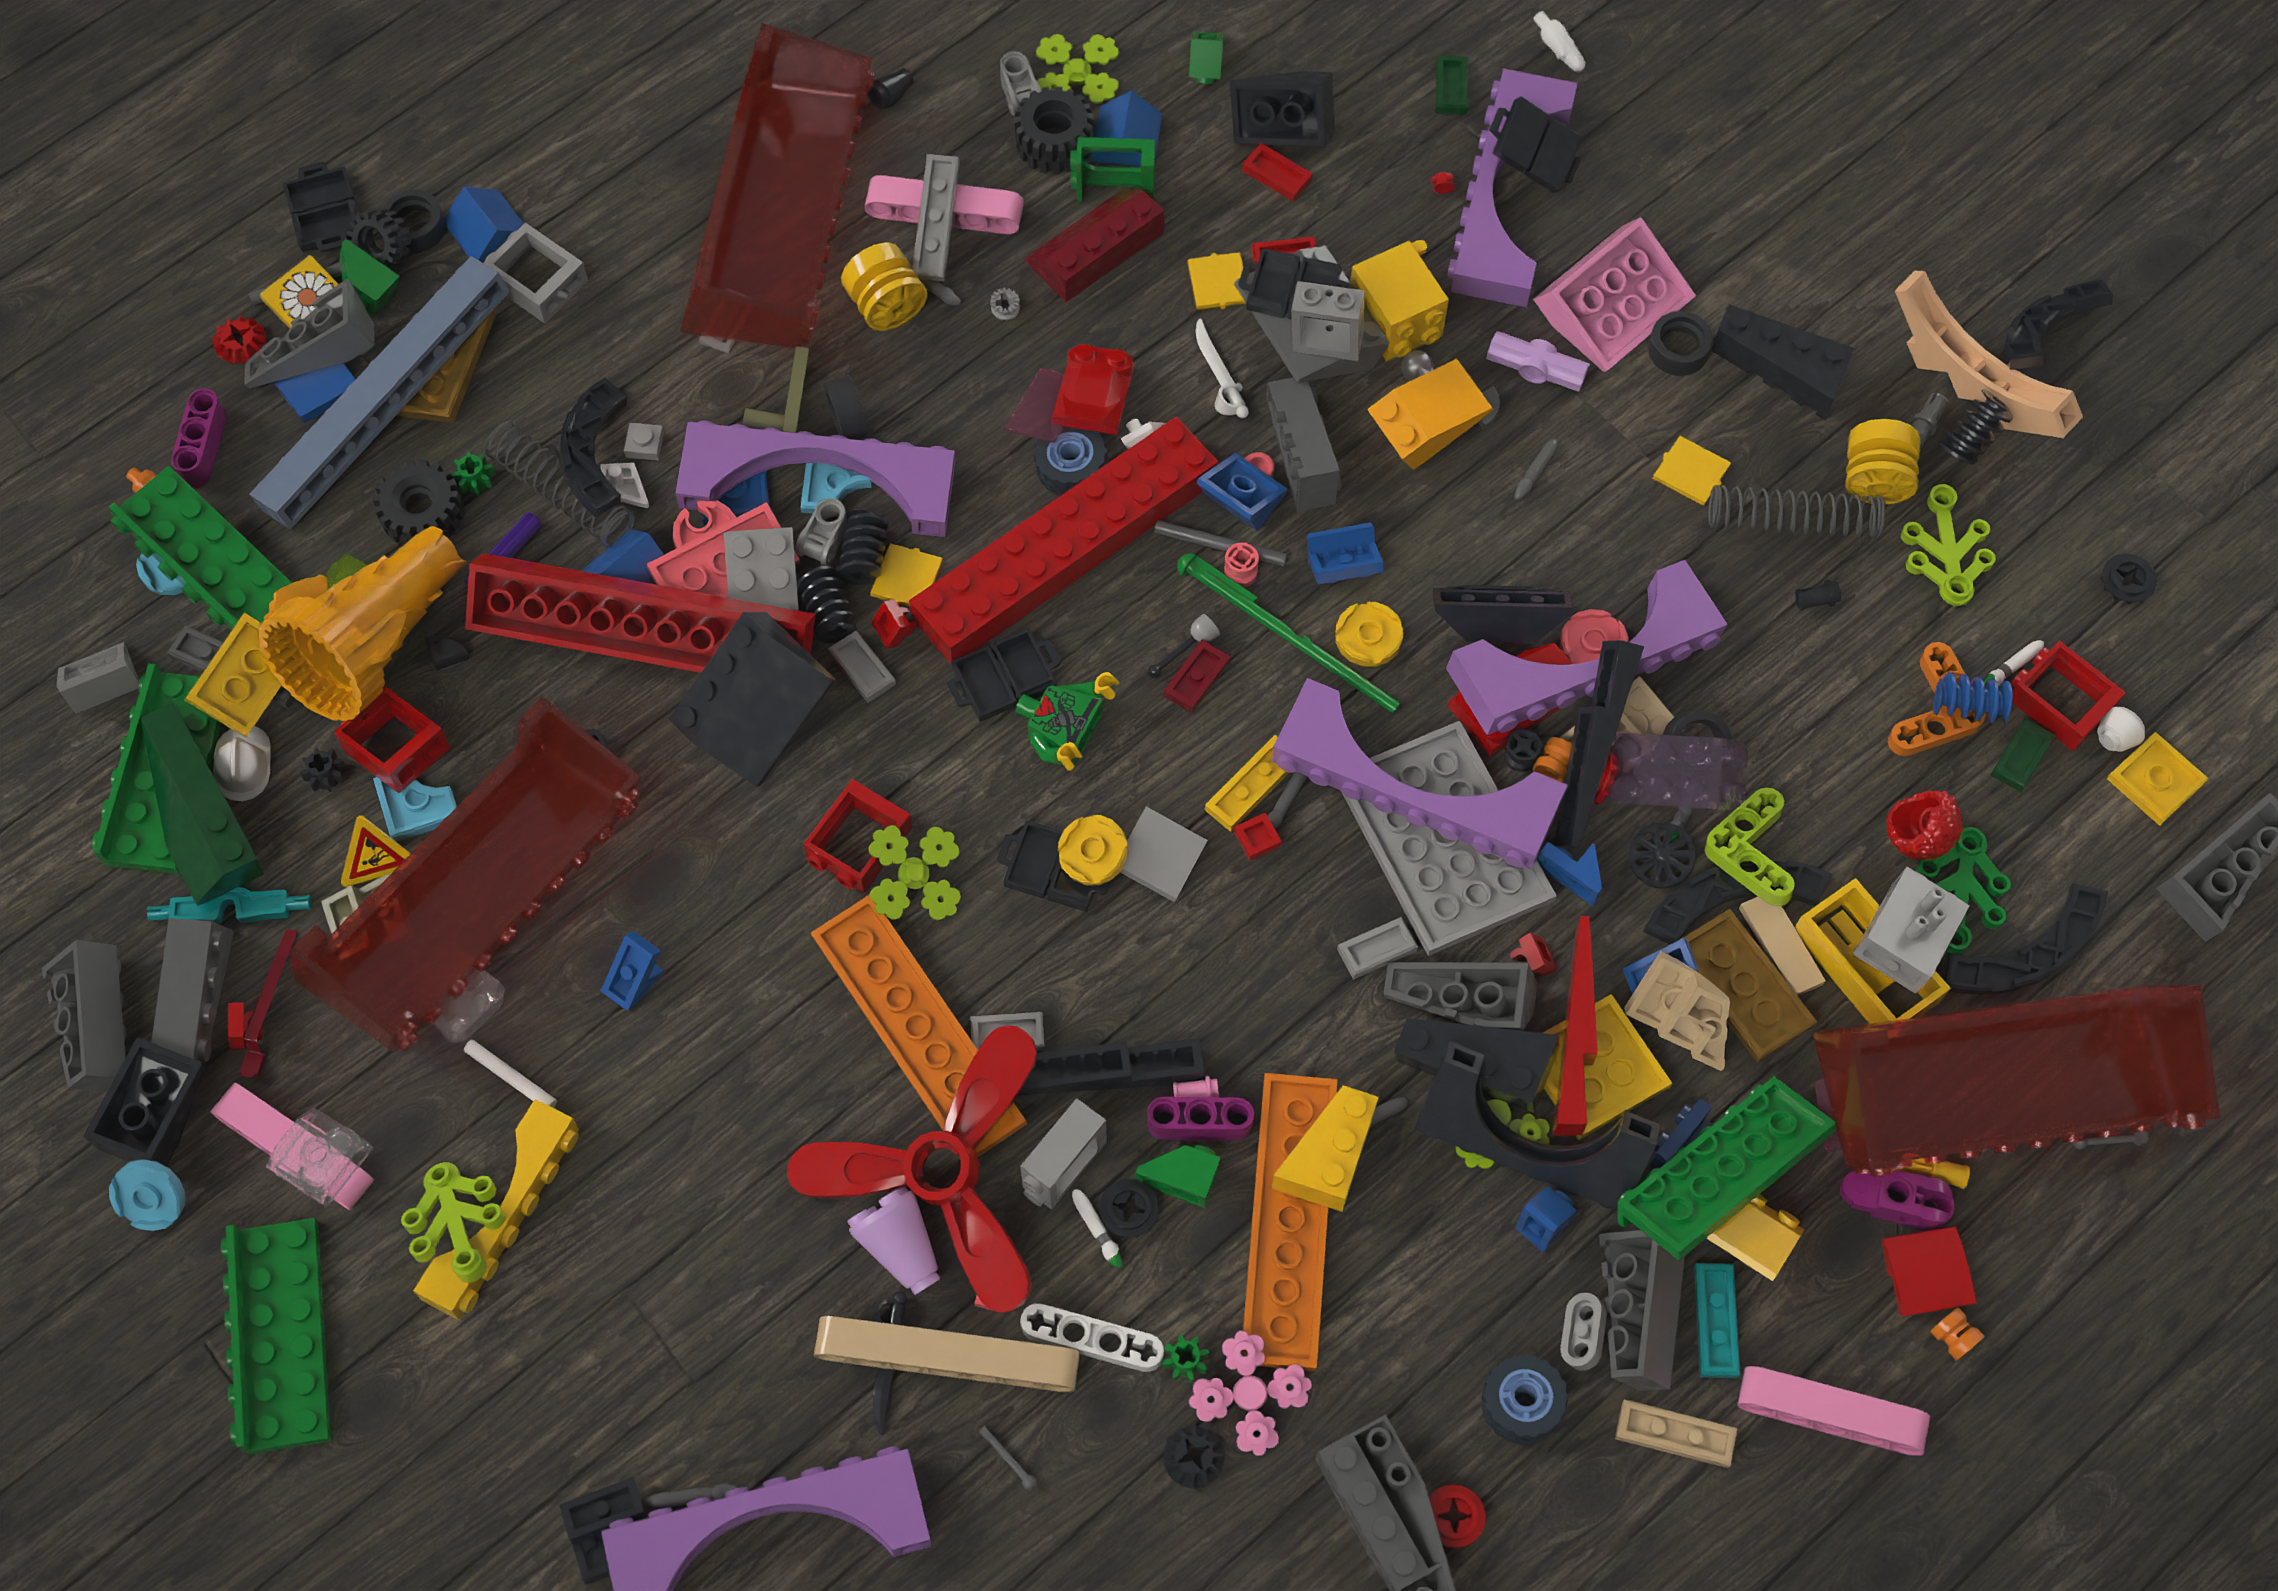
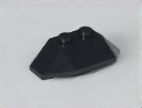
M1458 585L1446 588H1433L1434 610L1467 642H1477L1484 639L1488 643L1507 642L1512 645L1536 643L1573 614L1570 591L1561 590L1556 592L1552 589L1532 586Z

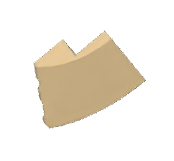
M1640 676L1632 683L1610 753L1617 758L1616 767L1626 773L1639 766L1661 749L1663 732L1666 725L1674 718L1672 713ZM1575 726L1560 738L1572 744Z
M1660 951L1625 1005V1014L1656 1028L1659 1037L1690 1050L1692 1058L1720 1071L1724 1069L1725 1040H1727L1728 1031L1727 1018L1729 1017L1730 1007L1729 997L1697 971Z

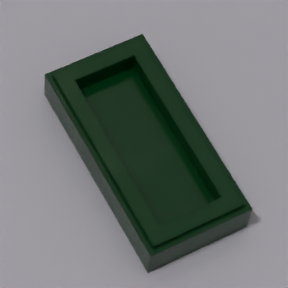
M1437 56L1435 113L1467 115L1468 57Z
M2024 718L1990 775L2022 792L2056 735Z

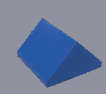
M1131 90L1100 106L1095 138L1154 139L1156 156L1162 113ZM1092 152L1091 161L1141 167V153Z
M464 186L445 216L447 229L469 258L472 256L482 263L485 262L489 254L496 252L507 241L512 232L517 231L524 224L498 190Z
M1234 453L1199 477L1197 481L1198 486L1207 497L1257 532L1288 490L1237 453Z
M631 529L617 540L612 547L605 550L581 571L657 585L647 569V563L664 554L649 533Z

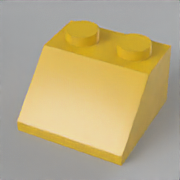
M1759 1194L1708 1236L1707 1239L1773 1281L1801 1237L1804 1229L1798 1226L1800 1221L1784 1210H1780L1778 1213L1765 1205L1767 1200Z

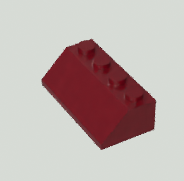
M1122 189L1025 258V262L1067 303L1164 233V210L1144 190Z

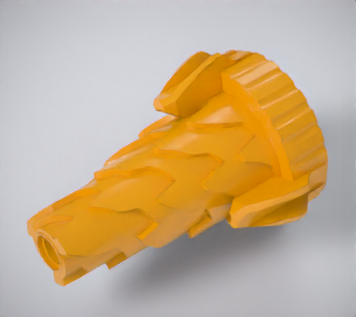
M431 526L411 538L391 557L387 558L383 555L378 561L365 566L353 576L344 578L328 590V579L324 575L305 578L284 586L274 593V600L269 603V613L265 615L264 621L259 627V647L263 653V658L280 684L296 700L302 702L305 707L331 720H352L382 693V688L385 685L383 668L392 659L391 656L403 646L406 635L427 613L425 609L443 594L440 588L465 566L466 561L458 556L453 543L443 535V530Z

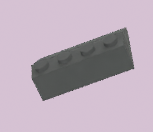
M1326 246L1301 249L1292 253L1300 256L1301 264L1304 257L1337 264ZM1255 271L1249 274L1247 284H1252ZM1342 271L1340 280L1349 283V288L1354 289ZM1237 279L1234 285L1246 302L1249 291L1239 288V279ZM1289 305L1284 318L1251 311L1297 383L1374 369L1390 344L1365 305L1364 334L1358 361L1293 352L1292 319H1288Z

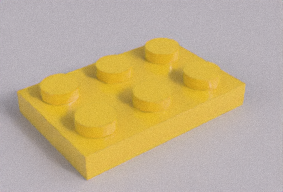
M244 612L185 700L246 738L282 685L271 672L259 647L258 631L262 623Z

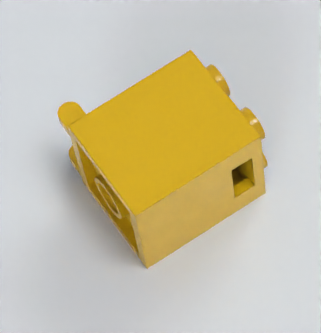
M1423 240L1413 243L1407 241L1352 266L1350 283L1354 289L1364 290V305L1390 343L1382 355L1386 361L1395 357H1404L1412 349L1423 344L1430 345L1443 336L1449 299L1420 257L1427 249V244Z

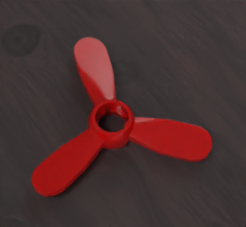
M1005 1025L994 1029L983 1041L961 1079L943 1131H932L919 1136L910 1144L907 1151L854 1142H816L802 1146L792 1155L788 1164L787 1176L791 1186L801 1195L810 1198L861 1197L901 1189L904 1186L906 1188L909 1187L917 1198L931 1205L942 1207L958 1258L980 1301L989 1310L1000 1313L1017 1310L1030 1295L1031 1279L1029 1271L1005 1228L974 1190L980 1176V1162L975 1149L1010 1108L1032 1072L1037 1058L1034 1040L1025 1030L1017 1026ZM936 1149L952 1150L960 1156V1174L956 1182L949 1188L939 1189L925 1182L924 1165L929 1155Z

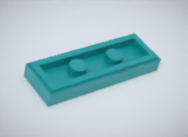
M1696 1263L1694 1266L1700 1377L1738 1378L1740 1376L1734 1264Z

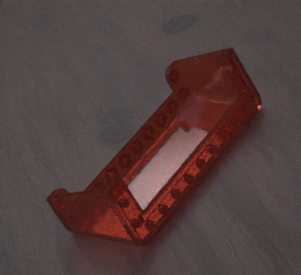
M761 24L742 85L680 328L681 332L691 335L790 348L801 347L802 343H809L812 330L816 326L820 312L818 308L820 298L814 297L815 290H821L826 271L820 269L822 262L827 264L832 245L827 244L828 236H834L838 223V218L833 217L834 210H840L844 197V192L839 191L840 184L846 185L850 167L845 165L846 158L852 159L856 146V141L851 140L852 133H858L862 116L858 115L857 111L858 108H864L868 91L871 90L875 72L870 71L873 58L771 25Z
M542 696L518 720L517 747L329 937H327V933L315 925L289 951L294 980L393 1053L399 1049L404 1052L407 1051L419 1036L416 1032L425 1023L429 1025L434 1023L444 1011L442 1005L451 996L457 998L469 984L467 979L475 970L482 972L493 960L494 955L492 953L500 944L503 946L508 945L519 931L516 927L525 918L529 921L533 919L543 906L541 901L549 893L555 895L566 883L567 878L565 876L573 868L579 870L591 856L589 851L597 842L600 845L604 844L615 830L613 826L620 818L626 820L633 814L638 807V803L635 800L640 795L639 784L641 776Z
M2201 985L2133 986L1813 1032L1815 1047L1834 1121L1836 1122L1846 1167L1854 1168L1855 1174L1870 1173V1176L1893 1174V1169L1913 1166L1912 1160L1924 1158L1925 1163H1940L1948 1161V1154L1959 1153L1960 1158H1973L1982 1156V1149L1993 1148L1994 1153L2017 1151L2016 1144L2028 1143L2029 1148L2051 1146V1139L2062 1138L2064 1143L2086 1140L2085 1134L2096 1132L2097 1137H2113L2120 1135L2119 1129L2130 1127L2131 1132L2154 1130L2153 1124L2164 1122V1127L2202 1128L2206 1127V1120L2220 1118Z

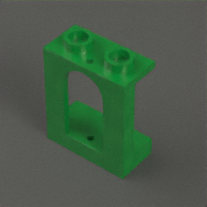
M1078 137L1077 150H1071L1070 169L1072 170L1071 189H1077V202H1082L1083 185L1141 187V190H1144L1154 200L1155 140ZM1091 152L1141 153V168L1097 167L1085 162L1084 157Z

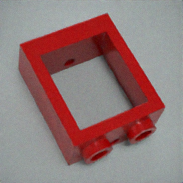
M2060 640L2051 650L2044 647L2032 661L2035 666L2029 672L2023 669L2011 682V685L2014 687L2012 703L2044 729L2055 734V738L2073 752L2099 726L2101 719L2111 708L2117 707L2126 692ZM2051 667L2097 702L2076 725L2030 689Z
M387 687L383 688L382 693L356 718L343 721L334 731L342 750L398 794L450 749L441 727ZM395 717L417 733V735L383 763L361 745Z
M852 779L803 843L806 860L813 868L820 872H824L826 869L834 874L836 880L845 888L852 890L855 887L865 893L884 867L880 863L879 858L871 857L859 873L823 851V849L854 808L884 827L896 826L903 837H906L911 831L912 822L908 812Z

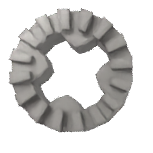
M1003 288V290L998 289L991 296V311L996 318L1009 320L1018 315L1020 304L1018 294L1014 290L1011 291L1010 288L1008 290L1006 288ZM1002 300H1008L1010 304L1008 310H1003L1002 306H1000Z

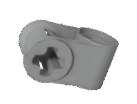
M1019 52L1005 54L1000 62L1001 85L1012 116L1015 115L1016 108L1020 107V101L1024 97L1030 98V93L1035 90L1038 93L1041 92L1027 58Z
M828 498L818 503L808 524L798 537L795 547L797 556L803 557L806 555L821 561L822 566L831 565L846 531L847 516L845 508L839 500ZM829 517H838L834 522L825 521Z

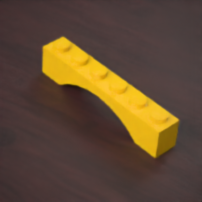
M537 1099L533 1101L515 1130L517 1140L516 1168L510 1189L500 1206L506 1217L505 1222L501 1227L494 1230H489L484 1226L469 1240L471 1248L477 1250L486 1261L487 1267L484 1275L472 1283L462 1282L452 1269L453 1257L456 1254L454 1249L435 1257L413 1290L421 1301L460 1321L464 1313H469L478 1300V1290L485 1280H490L495 1274L499 1265L498 1258L505 1247L510 1248L519 1234L518 1226L525 1215L530 1216L539 1202L538 1194L545 1183L550 1184L555 1178L559 1169L558 1162L565 1152L569 1153L575 1146L579 1136L577 1133L579 1128L572 1117Z

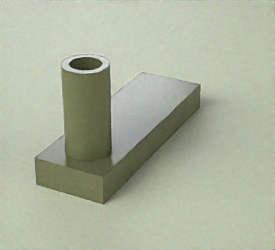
M796 346L785 415L745 408L743 425L752 429L776 428L782 432L796 433L809 352L808 348Z

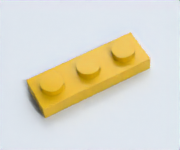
M1276 735L1205 804V811L1230 832L1290 773L1282 770L1276 763L1272 762L1273 746L1278 738Z

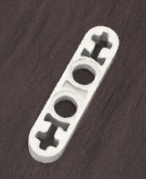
M1044 1304L1030 1305L1021 1315V1328L1024 1335L1035 1342L1071 1348L1085 1356L1144 1372L1157 1369L1163 1361L1164 1348L1162 1342L1157 1337L1148 1333ZM1037 1314H1042L1045 1323L1055 1326V1318L1061 1319L1057 1326V1337L1051 1336L1053 1332L1050 1327L1040 1326L1038 1331H1033L1032 1323L1028 1322V1320L1035 1319ZM1078 1323L1084 1328L1085 1335L1080 1341L1070 1342L1065 1339L1063 1331L1068 1324ZM1108 1333H1114L1121 1339L1120 1348L1112 1353L1104 1351L1099 1344L1101 1337ZM1127 1338L1134 1339L1132 1347L1140 1350L1144 1349L1146 1344L1152 1345V1352L1157 1354V1356H1150L1148 1362H1144L1141 1360L1139 1352L1130 1350V1358L1123 1357L1127 1350Z

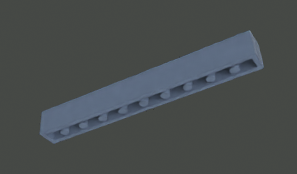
M472 256L457 269L456 273L415 314L403 330L391 340L390 344L348 386L336 402L325 411L323 416L281 458L279 463L249 494L264 513L290 530L506 297L510 291L499 272Z

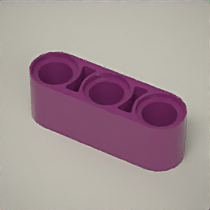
M209 389L196 390L189 396L171 457V463L177 474L192 488L204 486L209 481L226 423V413L216 394Z
M1160 1097L1153 1100L1147 1110L1148 1131L1155 1138L1162 1140H1243L1251 1133L1254 1120L1253 1107L1242 1098ZM1164 1112L1170 1114L1173 1120L1168 1124H1159L1155 1121L1154 1117ZM1196 1113H1203L1210 1120L1206 1124L1199 1125L1194 1123L1191 1117ZM1238 1113L1246 1118V1122L1242 1125H1234L1227 1118L1232 1114Z

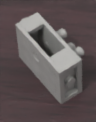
M1906 867L1892 883L1853 955L1916 994L1933 975L1969 905L1958 899L1954 894L1934 884L1924 875Z

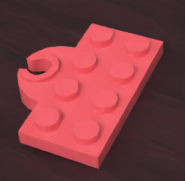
M718 500L716 502L698 501V511L709 520L708 524L703 528L691 526L689 523V512L684 508L673 525V541L676 549L647 563V569L655 583L661 586L729 598L724 532L781 528L767 502L736 517L728 506ZM794 551L795 565L799 564L800 559Z

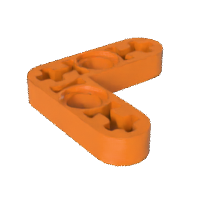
M1934 642L1927 645L1920 657L1921 669L1934 694L1939 679H1943L1947 672L1954 673L1956 681L1960 675L1965 674L1953 650L1945 643ZM1933 654L1936 658L1944 659L1941 665L1938 661L1930 660ZM1942 706L1938 715L1931 711L1895 724L1888 736L1887 742L1889 748L1895 754L1910 756L1976 733L1985 720V713L1980 721H1976L1974 710H1970L1968 716L1973 715L1974 717L1971 723L1968 719L1962 720L1960 708H1956L1953 716L1948 717L1946 706ZM1931 721L1940 722L1945 727V733L1943 735H1935L1929 731L1927 724ZM1919 729V735L1914 736L1910 744L1906 740L1900 741L1898 739L1901 733L1904 737H1910L1915 735Z

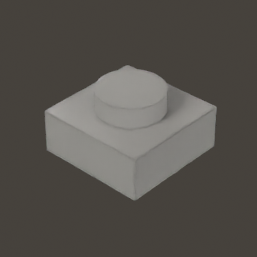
M629 423L624 447L625 457L659 461L664 436L662 425Z

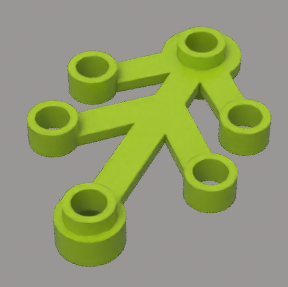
M1939 484L1932 488L1927 498V504L1930 510L1936 514L1941 543L1923 531V527L1917 522L1905 524L1901 532V539L1908 545H1920L1943 562L1946 573L1930 563L1927 555L1920 551L1912 552L1906 561V568L1912 574H1924L1939 585V593L1945 602L1954 606H1962L1967 604L1974 595L1973 582L1982 572H1987L1992 568L1996 557L1991 550L1980 549L1975 554L1972 564L1963 573H1961L1959 562L1977 542H1983L1990 532V525L1982 519L1974 520L1970 524L1967 533L1956 544L1950 511L1957 501V493L1951 486ZM1936 500L1943 501L1945 505L1938 503ZM1974 528H1980L1984 533L1979 534L1974 531ZM1907 531H1914L1917 536H1911ZM1984 557L1989 563H1983L1979 558ZM1912 560L1920 561L1922 566L1915 565ZM1951 588L1958 589L1961 594L1954 592Z
M449 1162L439 1163L426 1173L423 1180L426 1192L416 1208L409 1209L402 1215L401 1223L410 1234L422 1232L427 1226L426 1218L440 1199L442 1207L424 1236L417 1237L411 1242L409 1251L416 1261L421 1263L429 1261L435 1255V1247L448 1227L456 1252L453 1257L452 1269L462 1282L472 1283L484 1275L487 1265L481 1254L471 1248L463 1219L484 1224L487 1229L494 1230L503 1225L506 1217L497 1204L491 1203L480 1207L457 1201L456 1192L474 1195L480 1202L492 1199L496 1194L497 1188L488 1176H480L473 1180L460 1176V1171L454 1164ZM487 1186L485 1190L479 1192L483 1187ZM496 1214L494 1218L489 1219L491 1215ZM418 1218L415 1223L411 1224L414 1219ZM427 1246L422 1252H419L421 1248Z

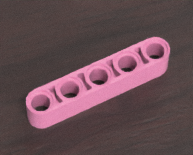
M883 175L874 176L870 180L865 211L870 216L879 219L918 223L924 180ZM957 185L952 228L1013 234L1019 229L1024 203L1023 197L1007 190Z
M237 1083L232 1084L210 1111L214 1117L349 1210L354 1207L374 1181L359 1166Z
M1754 1366L1746 1367L1744 1370L1738 1401L1739 1408L1754 1414L1907 1455L1919 1456L1924 1454L1930 1415L1915 1408Z

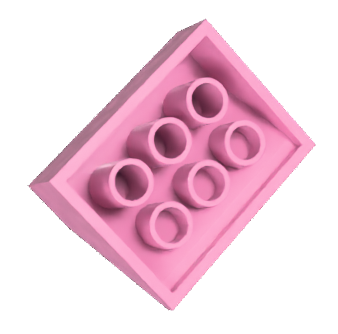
M1640 217L1622 225L1533 300L1559 333L1603 372H1606L1652 333L1654 324L1661 316L1672 311H1679L1696 295Z

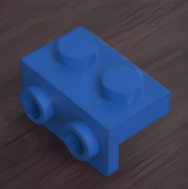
M1372 523L1307 535L1308 562L1317 584L1335 583L1339 580L1368 577L1372 574L1384 572L1383 560L1375 544Z

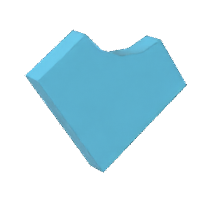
M806 463L800 507L801 512L813 513L818 503L824 499L833 498L841 502L847 494L857 489L871 488L872 481L862 474L859 475L838 466Z
M378 777L373 778L389 835L396 842L461 821L450 786L434 788L422 785L417 780H414L398 794Z

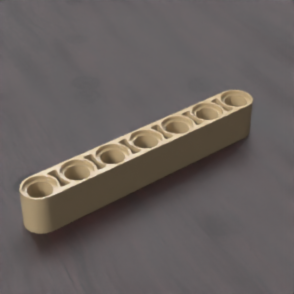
M832 1316L820 1317L814 1351L816 1358L827 1361L1059 1392L1075 1391L1080 1354L1077 1350L1059 1346Z

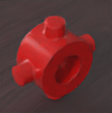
M1441 172L1432 176L1433 190L1439 194H1447L1455 190L1454 176L1447 172Z

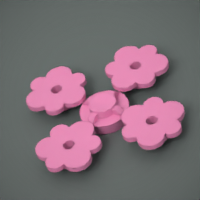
M1239 1331L1236 1333L1235 1339L1230 1338L1224 1341L1222 1351L1227 1356L1226 1366L1229 1369L1237 1368L1238 1372L1245 1377L1237 1381L1233 1393L1230 1389L1223 1387V1382L1219 1378H1214L1210 1382L1206 1379H1199L1193 1385L1195 1395L1190 1397L1189 1404L1197 1409V1416L1200 1420L1208 1422L1214 1416L1217 1418L1225 1417L1227 1414L1226 1406L1233 1402L1234 1397L1239 1407L1250 1411L1247 1413L1245 1421H1240L1236 1425V1431L1240 1434L1237 1438V1446L1244 1452L1252 1450L1255 1455L1260 1456L1265 1453L1266 1448H1273L1277 1445L1279 1436L1273 1430L1275 1427L1274 1419L1271 1417L1264 1418L1262 1413L1256 1409H1259L1266 1402L1267 1394L1272 1398L1278 1399V1404L1282 1408H1287L1291 1404L1295 1407H1302L1307 1403L1308 1395L1306 1391L1310 1390L1312 1384L1308 1378H1304L1303 1369L1295 1364L1290 1365L1286 1370L1283 1368L1276 1369L1274 1371L1275 1380L1270 1381L1267 1387L1260 1378L1250 1376L1255 1371L1256 1365L1263 1364L1265 1356L1261 1352L1264 1342L1258 1335L1248 1337L1246 1332ZM1243 1349L1248 1351L1245 1357L1240 1354ZM1289 1383L1293 1384V1389L1291 1391L1286 1389V1386ZM1208 1396L1215 1398L1213 1403L1207 1401ZM1255 1430L1260 1431L1259 1437L1253 1435Z

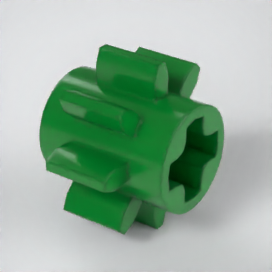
M468 452L460 460L454 461L458 471L452 472L451 475L456 484L459 485L461 493L464 494L469 491L478 496L486 488L492 487L489 477L494 476L495 471L492 464H488L484 454L478 457Z
M1179 1334L1178 1343L1174 1347L1170 1344L1165 1345V1352L1171 1358L1162 1361V1366L1165 1369L1172 1367L1174 1371L1172 1381L1175 1382L1179 1377L1187 1378L1190 1384H1193V1375L1197 1371L1201 1374H1206L1207 1367L1200 1360L1209 1357V1351L1206 1349L1199 1350V1337L1196 1336L1191 1342L1184 1340V1337ZM1187 1353L1192 1354V1362L1187 1361L1184 1365L1179 1364V1356L1184 1357Z

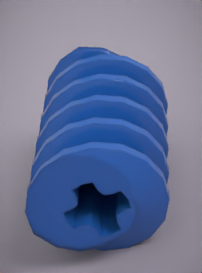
M1947 672L1943 679L1940 678L1937 683L1933 712L1938 715L1942 706H1946L1948 717H1952L1956 708H1960L1962 719H1966L1970 710H1974L1976 721H1980L1986 712L1989 715L1990 723L1993 724L1998 715H2002L2005 725L2012 706V686L2009 681H2002L1998 687L1995 679H1988L1984 685L1981 677H1974L1970 683L1969 677L1965 674L1960 675L1956 681L1954 673Z

